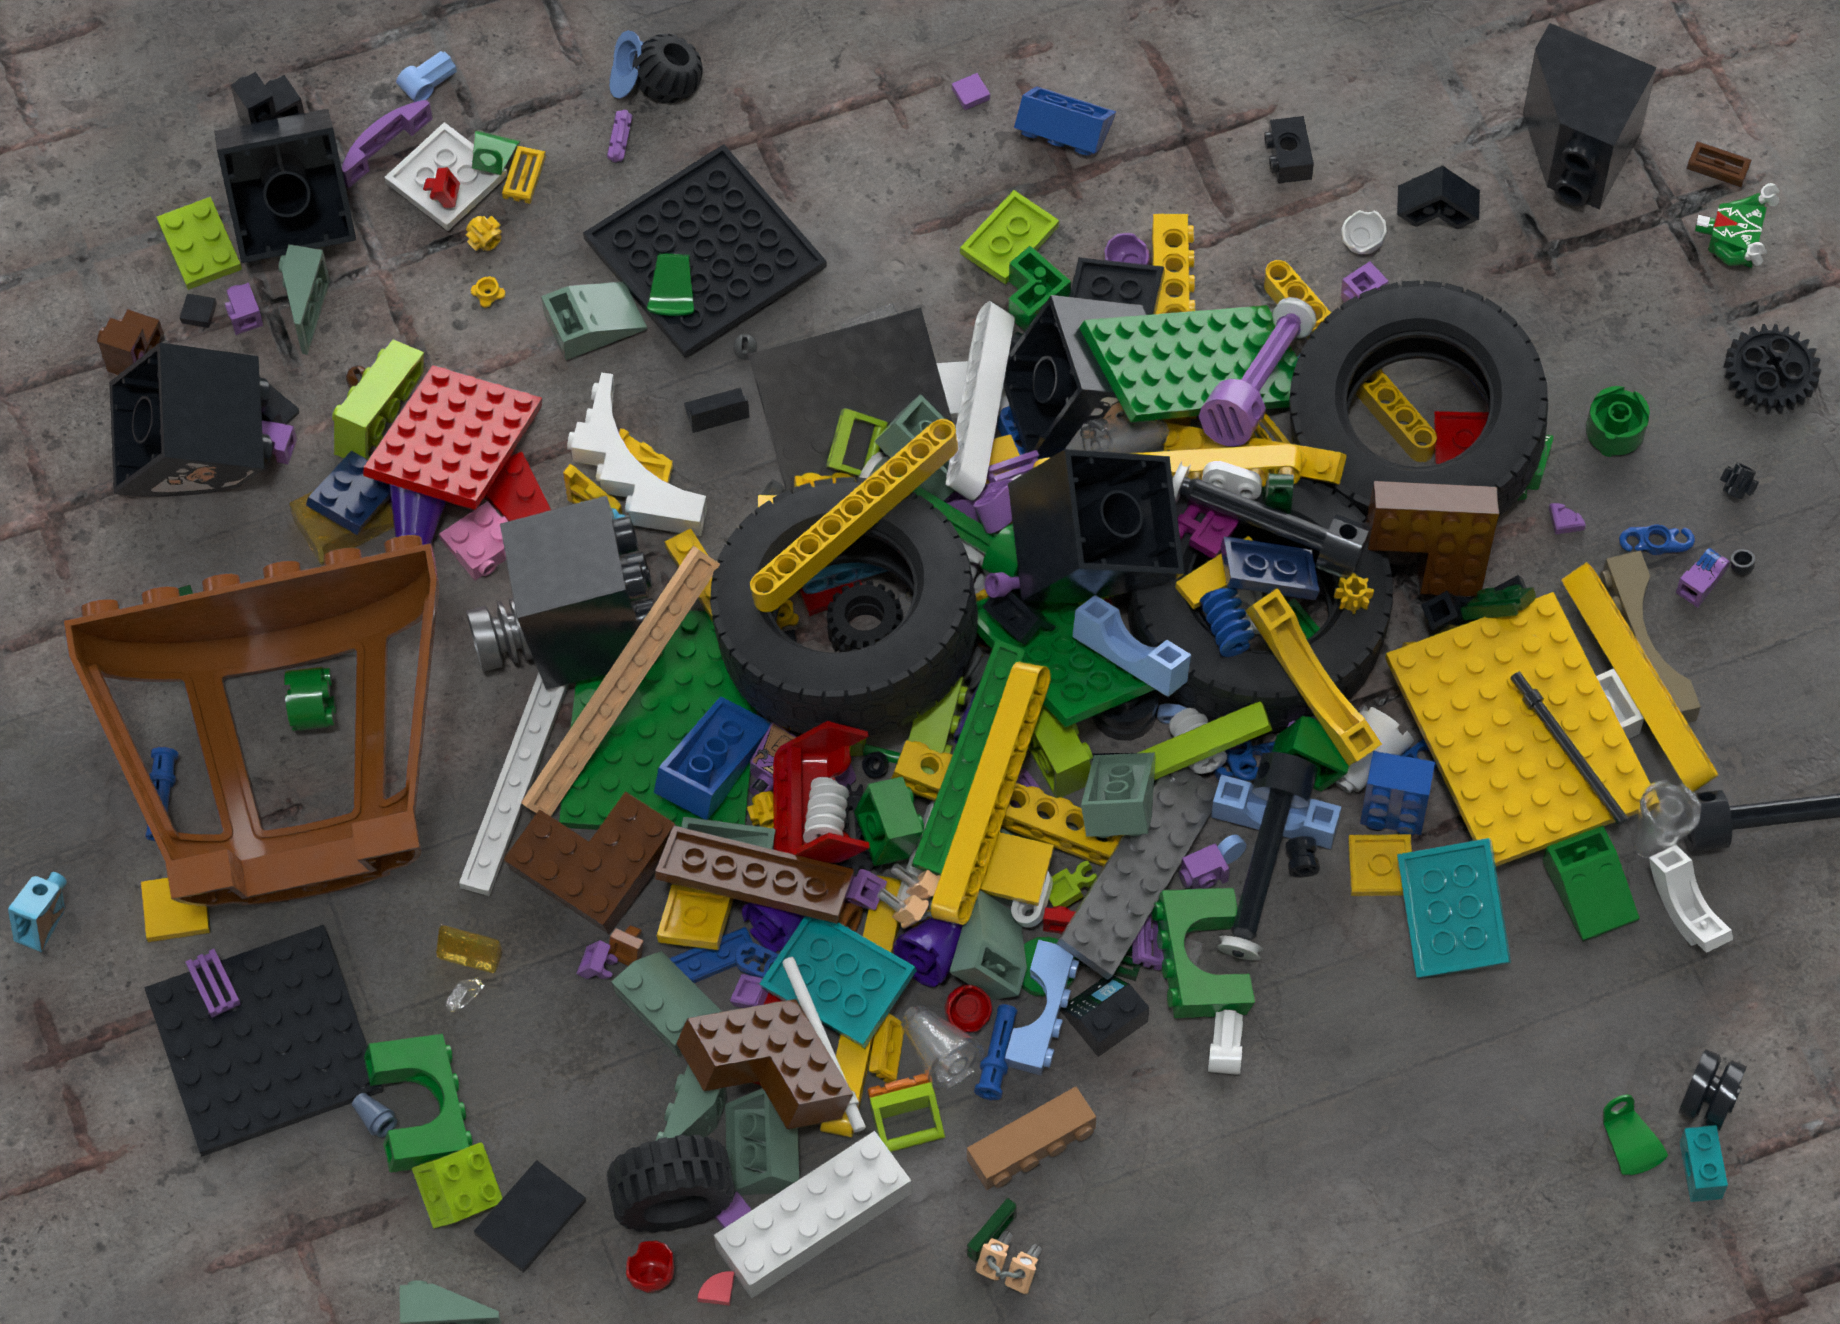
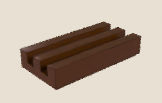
M1697 141L1687 169L1742 187L1752 159ZM1699 153L1704 154V155H1707V156H1710V157H1713V158H1715V159H1711V158H1708V157L1699 155ZM1726 162L1742 167V169L1726 164Z

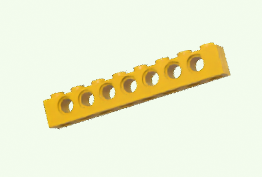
M1153 214L1152 265L1163 266L1165 269L1156 314L1195 311V300H1189V293H1194L1195 276L1189 275V268H1194V250H1189L1188 244L1194 242V225H1188V214ZM1170 245H1175V246H1178V247L1172 248V247H1169V246H1170ZM1170 295H1177L1179 297L1174 298L1170 297ZM1196 416L1160 419L1158 421L1190 426L1191 419H1196Z
M906 740L891 779L903 776L906 786L910 787L913 793L935 801L952 754L946 752L939 753L929 749L922 742ZM921 767H930L934 771V774H927L923 772ZM1019 783L1015 784L1010 800L1017 801L1021 808H1014L1009 804L1001 826L1036 841L1052 844L1054 848L1103 867L1123 836L1111 835L1106 837L1107 842L1098 840L1096 836L1086 837L1082 808L1075 806L1066 798H1055L1045 794L1038 787H1026ZM1037 812H1046L1050 819L1041 818ZM1071 822L1076 824L1079 830L1074 831L1069 829L1066 823Z

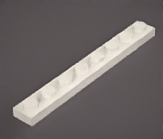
M538 673L460 879L459 885L461 889L490 896L524 806L521 801L530 790L569 684L546 690Z

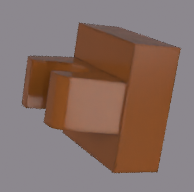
M632 925L625 932L615 928L610 936L609 945L611 946L608 954L615 955L619 962L628 966L635 960L641 959L644 940L638 937L642 930Z

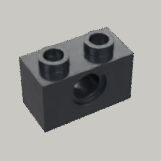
M1304 116L1270 120L1269 131L1264 132L1266 149H1271L1272 156H1269V166L1271 173H1276L1278 184L1312 180L1314 162Z

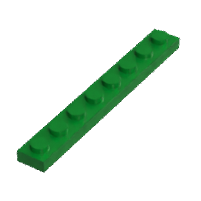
M996 639L912 861V867L923 871L929 870L934 875L941 876L1013 665L1016 662H1021L1025 652L1024 649Z

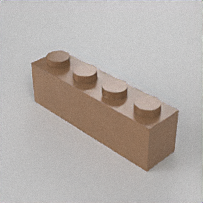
M1074 1087L967 1147V1161L986 1190L993 1186L996 1188L1002 1187L1016 1173L1020 1171L1028 1172L1039 1164V1160L1048 1155L1054 1157L1063 1152L1067 1147L1066 1145L1076 1139L1083 1141L1091 1136L1094 1129H1096V1115L1078 1088Z

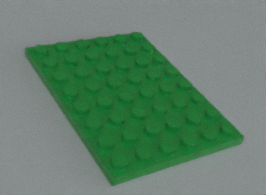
M689 610L563 797L559 822L567 828L598 830L625 791L674 822L678 827L682 826L683 817L703 819L654 793L658 767L720 696L757 715L755 707H752L741 695L726 670L713 622L706 611ZM607 674L576 682L571 727ZM750 762L723 802L708 820L746 825L751 778Z

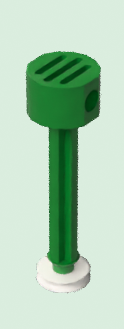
M882 451L877 452L866 463L859 477H870L890 457H885ZM918 486L912 491L917 496L920 495L932 503L934 508L937 507L948 518V521L951 522L962 541L985 554L982 569L986 575L1003 572L1010 577H1019L1013 524L1007 525L998 534L995 532L986 533L982 524Z

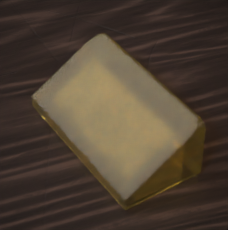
M440 925L437 958L489 973L496 972L502 957L499 940L445 925Z

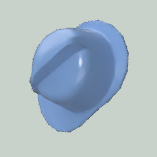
M627 30L623 32L615 45L609 86L612 95L619 99L625 97L632 90L638 76V70L635 67L633 68V60L636 51L638 57L642 54L641 46L644 42L640 41L638 35L633 31Z

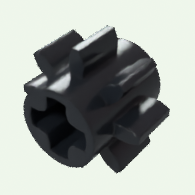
M1736 462L1734 468L1726 467L1719 479L1725 482L1723 491L1738 499H1743L1745 494L1753 495L1759 484V481L1753 479L1756 471Z

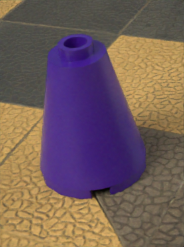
M390 484L395 537L417 535L421 537L423 545L431 544L446 501Z
M750 902L745 904L742 909L744 922L749 919L753 926L749 930L752 936L761 946L773 952L782 951L805 917Z
M931 917L900 935L893 944V952L899 958L915 966L917 971L912 977L914 980L923 985L935 987L938 983L941 984L950 972L963 925Z

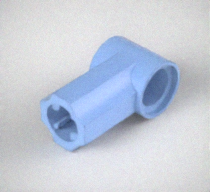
M440 51L417 68L415 66L405 68L398 75L396 83L414 102L427 100L433 93L434 87L456 73L457 70L451 57L445 51Z

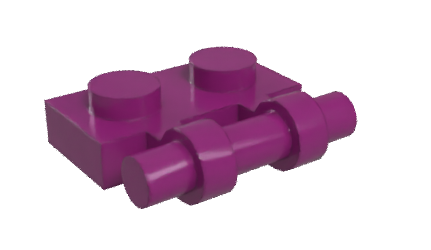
M1190 501L1184 514H1179L1177 517L1180 540L1185 533H1191L1192 537L1190 538L1189 545L1207 556L1215 558L1221 552L1220 545L1223 537H1231L1241 520ZM1203 512L1207 514L1201 523L1194 520L1198 513Z

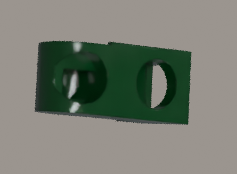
M1268 473L1266 485L1262 489V504L1272 508L1284 509L1282 512L1290 514L1294 476Z

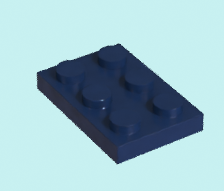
M350 451L307 499L306 506L357 535L391 498L390 484L364 477L363 470L368 460Z
M1223 537L1220 547L1227 587L1265 592L1267 594L1278 588L1281 594L1285 596L1316 600L1319 586L1312 550Z

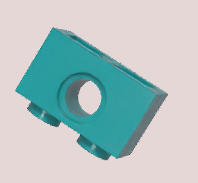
M1717 1126L1685 1128L1679 1143L1690 1202L1723 1199L1728 1183Z

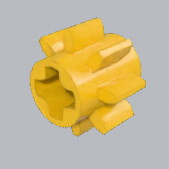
M477 216L467 225L466 231L468 233L466 236L469 238L467 242L475 251L479 248L483 251H490L501 241L500 234L502 231L499 229L501 225L493 216H490L488 219L485 216Z
M1355 573L1347 580L1342 577L1340 578L1339 588L1335 589L1334 598L1341 599L1340 609L1346 608L1351 610L1353 614L1361 607L1366 610L1368 609L1370 602L1368 599H1371L1374 593V589L1367 588L1368 578L1363 579L1356 576Z
M761 792L752 798L753 805L747 807L753 826L759 824L760 827L774 828L773 792Z

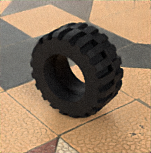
M701 1135L659 1138L657 1141L642 1143L641 1146L636 1148L632 1147L626 1150L625 1154L618 1155L611 1162L606 1175L615 1219L626 1229H634L637 1232L673 1231L676 1228H687L696 1223H703L708 1221V1218L721 1214L722 1210H726L732 1203L736 1193L727 1150L718 1140L708 1136L702 1138Z

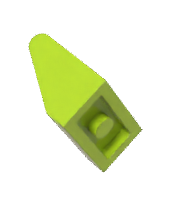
M844 408L839 416L826 468L859 477L862 470L842 464L854 420L875 425L864 466L873 455L880 452L881 448L874 441L887 428L888 422Z
M931 1082L870 1098V1111L877 1135L890 1152L945 1138ZM929 1107L934 1128L887 1140L882 1119Z

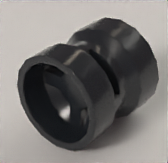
M1301 836L1286 842V854L1291 857L1288 863L1291 876L1299 878L1309 877L1320 871L1319 860L1315 857L1317 845L1314 838Z

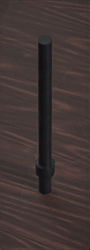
M1520 671L1513 674L1510 679L1522 694L1524 704L1529 710L1533 709L1619 826L1624 824L1629 819L1545 706L1543 696L1537 689H1533Z

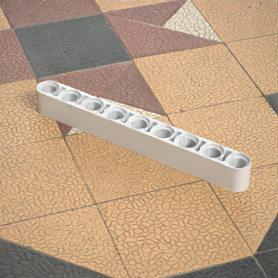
M991 301L983 305L976 317L955 428L959 447L957 453L949 460L946 476V485L971 501L980 495L987 479L1015 321L1013 315Z

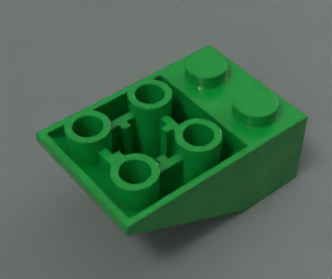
M1604 826L1546 847L1543 864L1582 941L1640 919L1617 851Z

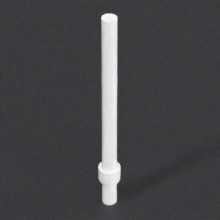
M794 957L787 958L782 963L800 1006L845 1079ZM852 1091L853 1096L845 1112L853 1131L856 1133L864 1130L866 1126L857 1107L859 1101L855 1092Z

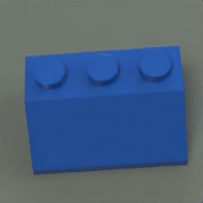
M1036 86L1022 95L1014 128L1022 130L1021 134L1031 138L1041 136L1047 138L1048 143L1060 147H1063L1065 144L1075 147V151L1080 154L1091 155L1102 148L1115 118L1116 111Z

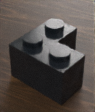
M254 72L239 78L235 83L231 84L238 117L244 125L304 113L302 100L285 75L264 84L258 74Z
M1444 166L1437 167L1398 185L1397 215L1415 227L1438 217L1455 229L1479 220L1480 190Z

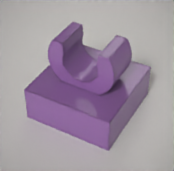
M599 940L587 946L577 974L585 979L595 975L600 979L612 977L613 973L604 968V962L613 965L618 961L615 955L608 954L611 945Z

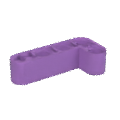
M1005 479L985 484L980 495L973 501L958 492H953L944 502L982 524L986 533H993L1003 529L1012 521L1008 483L1013 480Z

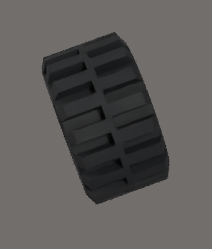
M860 581L853 582V587L851 588L848 585L842 587V594L836 592L833 595V602H829L828 638L832 642L834 651L849 652L859 650L877 643L892 633L903 620L899 599H895V593L891 589L886 592L885 585L879 583L877 587L873 586V581H866V585H860ZM861 615H870L881 621L877 627L871 630H858L849 624L852 619Z

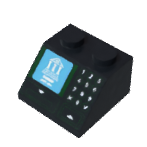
M1113 975L1108 980L1104 977L1070 1000L1067 1008L1061 1007L1060 1012L1099 1057L1148 1022L1149 1006L1129 983Z

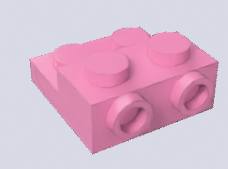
M488 501L439 533L440 540L474 580L491 574L496 569V566L506 560L500 524L508 522L505 516L501 517Z

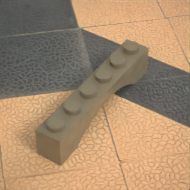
M1641 550L1607 558L1604 569L1600 572L1602 583L1606 589H1609L1611 598L1687 723L1697 721L1701 706L1691 680L1679 674L1663 660L1654 648L1646 631L1643 619V598L1648 587L1650 574Z

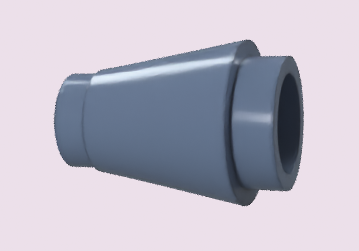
M366 1093L359 1094L353 1100L352 1107L371 1135H377L382 1138L386 1136L388 1130H394L397 1119L393 1110Z

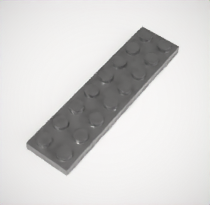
M1188 767L1158 778L1154 784L1152 819L1148 834L1122 836L1057 944L1107 980L1112 977L1154 908V902L1158 901L1161 891L1165 890L1180 865L1182 858L1186 855L1212 812L1217 788Z

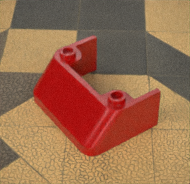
M826 721L777 749L773 760L774 829H776L774 850L826 863H840L869 849V842L850 838L846 832H843V836L828 832L808 843L803 838L812 780L817 777H827L835 780V777L847 770L851 763L850 746L866 739L868 731Z

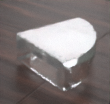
M478 977L459 981L445 1002V1006L451 1012L461 1009L480 992L485 984Z

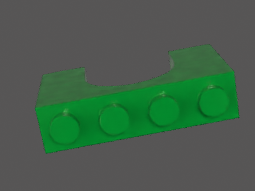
M1234 888L1162 890L1158 901L1154 902L1155 906L1152 909V917L1158 924L1157 946L1163 952L1162 974L1168 980L1167 1002L1169 1007L1173 1008L1174 1018L1215 1017L1216 1012L1223 1010H1233L1239 1014L1247 1015L1255 1003L1250 974L1215 975L1204 972L1190 961L1184 948V937L1191 932L1230 930L1238 910Z
M443 1034L368 1044L364 1060L370 1086L403 1081L415 1082L426 1087L434 1095L439 1105L438 1117L428 1124L388 1130L383 1145L390 1173L412 1170L415 1166L440 1159L472 1146L470 1131H465L463 1122L466 1118L465 1106L463 1102L458 1101L457 1092L459 1091L458 1077L456 1073H452L450 1063H452L450 1045H445Z

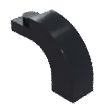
M1517 575L1494 589L1495 591L1504 590L1513 585H1520L1521 588L1527 587L1523 578ZM1445 591L1421 604L1431 630L1436 634H1440L1478 620H1464L1461 608L1468 607L1467 603L1475 597H1457L1449 591Z

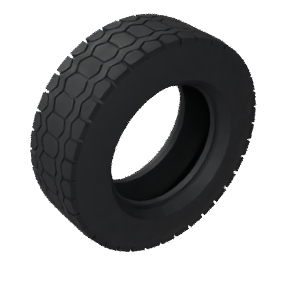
M1420 280L1402 281V286L1398 285V282L1382 285L1380 290L1373 288L1361 293L1359 298L1355 296L1341 305V309L1337 307L1324 319V322L1318 325L1303 347L1293 373L1290 388L1289 405L1292 444L1341 452L1347 455L1340 484L1321 483L1334 489L1333 495L1338 492L1351 502V507L1355 505L1366 517V520L1374 481L1496 487L1499 509L1498 517L1505 513L1513 505V502L1515 503L1529 485L1537 470L1545 446L1548 417L1547 382L1539 355L1528 335L1520 325L1518 326L1517 321L1505 310L1502 312V308L1488 298L1484 300L1482 295L1469 289L1463 292V287L1448 283L1442 286V282L1424 280V284H1420ZM1408 359H1429L1446 363L1469 377L1482 393L1489 412L1486 425L1480 436L1468 449L1455 458L1440 464L1421 467L1404 466L1381 458L1361 442L1354 432L1348 416L1349 408L1356 392L1372 374L1387 365Z
M854 477L836 478V483H833L832 478L814 481L815 487H812L810 482L794 487L793 494L787 490L773 497V503L768 500L755 509V515L753 513L749 514L727 540V545H724L718 557L720 566L714 570L711 581L710 603L713 625L720 653L731 680L747 702L766 718H771L772 722L787 729L790 727L792 731L802 734L826 721L868 731V736L876 735L875 729H878L879 733H883L897 728L896 722L903 726L918 718L917 712L923 715L936 705V701L940 702L951 691V686L954 687L963 674V670L966 669L974 649L978 625V607L970 560L959 534L951 522L948 521V518L937 507L934 508L932 503L920 495L917 496L915 492H911L826 566L842 563H865L878 566L902 579L914 594L907 615L900 625L882 640L859 650L830 653L813 650L796 643L776 623L781 606L771 612H762L756 608L750 588V581L755 574L867 478L858 477L857 483Z
M1302 477L1293 485L1290 515L1326 529L1330 528L1336 514L1366 525V517L1355 505L1351 507V502L1340 493L1336 492L1333 495L1334 489L1319 481L1313 484L1314 480ZM1262 489L1261 494L1254 501L1262 503ZM1180 495L1176 503L1177 517L1179 514H1184L1189 506L1188 500L1184 495ZM1203 512L1198 513L1194 520L1201 523L1207 514ZM1243 521L1240 522L1231 536L1238 539H1244L1249 536L1253 541L1312 550L1315 566L1320 553L1316 549ZM1185 533L1180 540L1185 574L1166 585L1129 592L1128 595L1129 627L1131 635L1136 640L1150 647H1158L1168 640L1191 654L1187 682L1168 697L1178 705H1186V708L1196 709L1198 713L1204 714L1207 717L1208 722L1251 704L1262 702L1272 727L1271 732L1285 730L1289 722H1292V720L1296 721L1302 716H1315L1272 651L1248 649L1242 654L1225 657L1220 654V646L1216 644L1215 635L1211 632V628L1204 622L1197 609H1193L1175 588L1177 581L1213 559L1191 547L1189 541L1192 534ZM1367 542L1354 572L1358 577L1368 578L1367 588L1374 589L1373 597L1368 599L1370 602L1367 610L1361 607L1353 614L1351 610L1346 608L1340 609L1341 599L1334 598L1335 589L1339 588L1340 577L1315 568L1318 585L1326 600L1328 618L1324 625L1307 641L1324 670L1347 700H1350L1361 688L1376 664L1389 625L1393 604L1392 572L1387 553L1381 550H1368Z

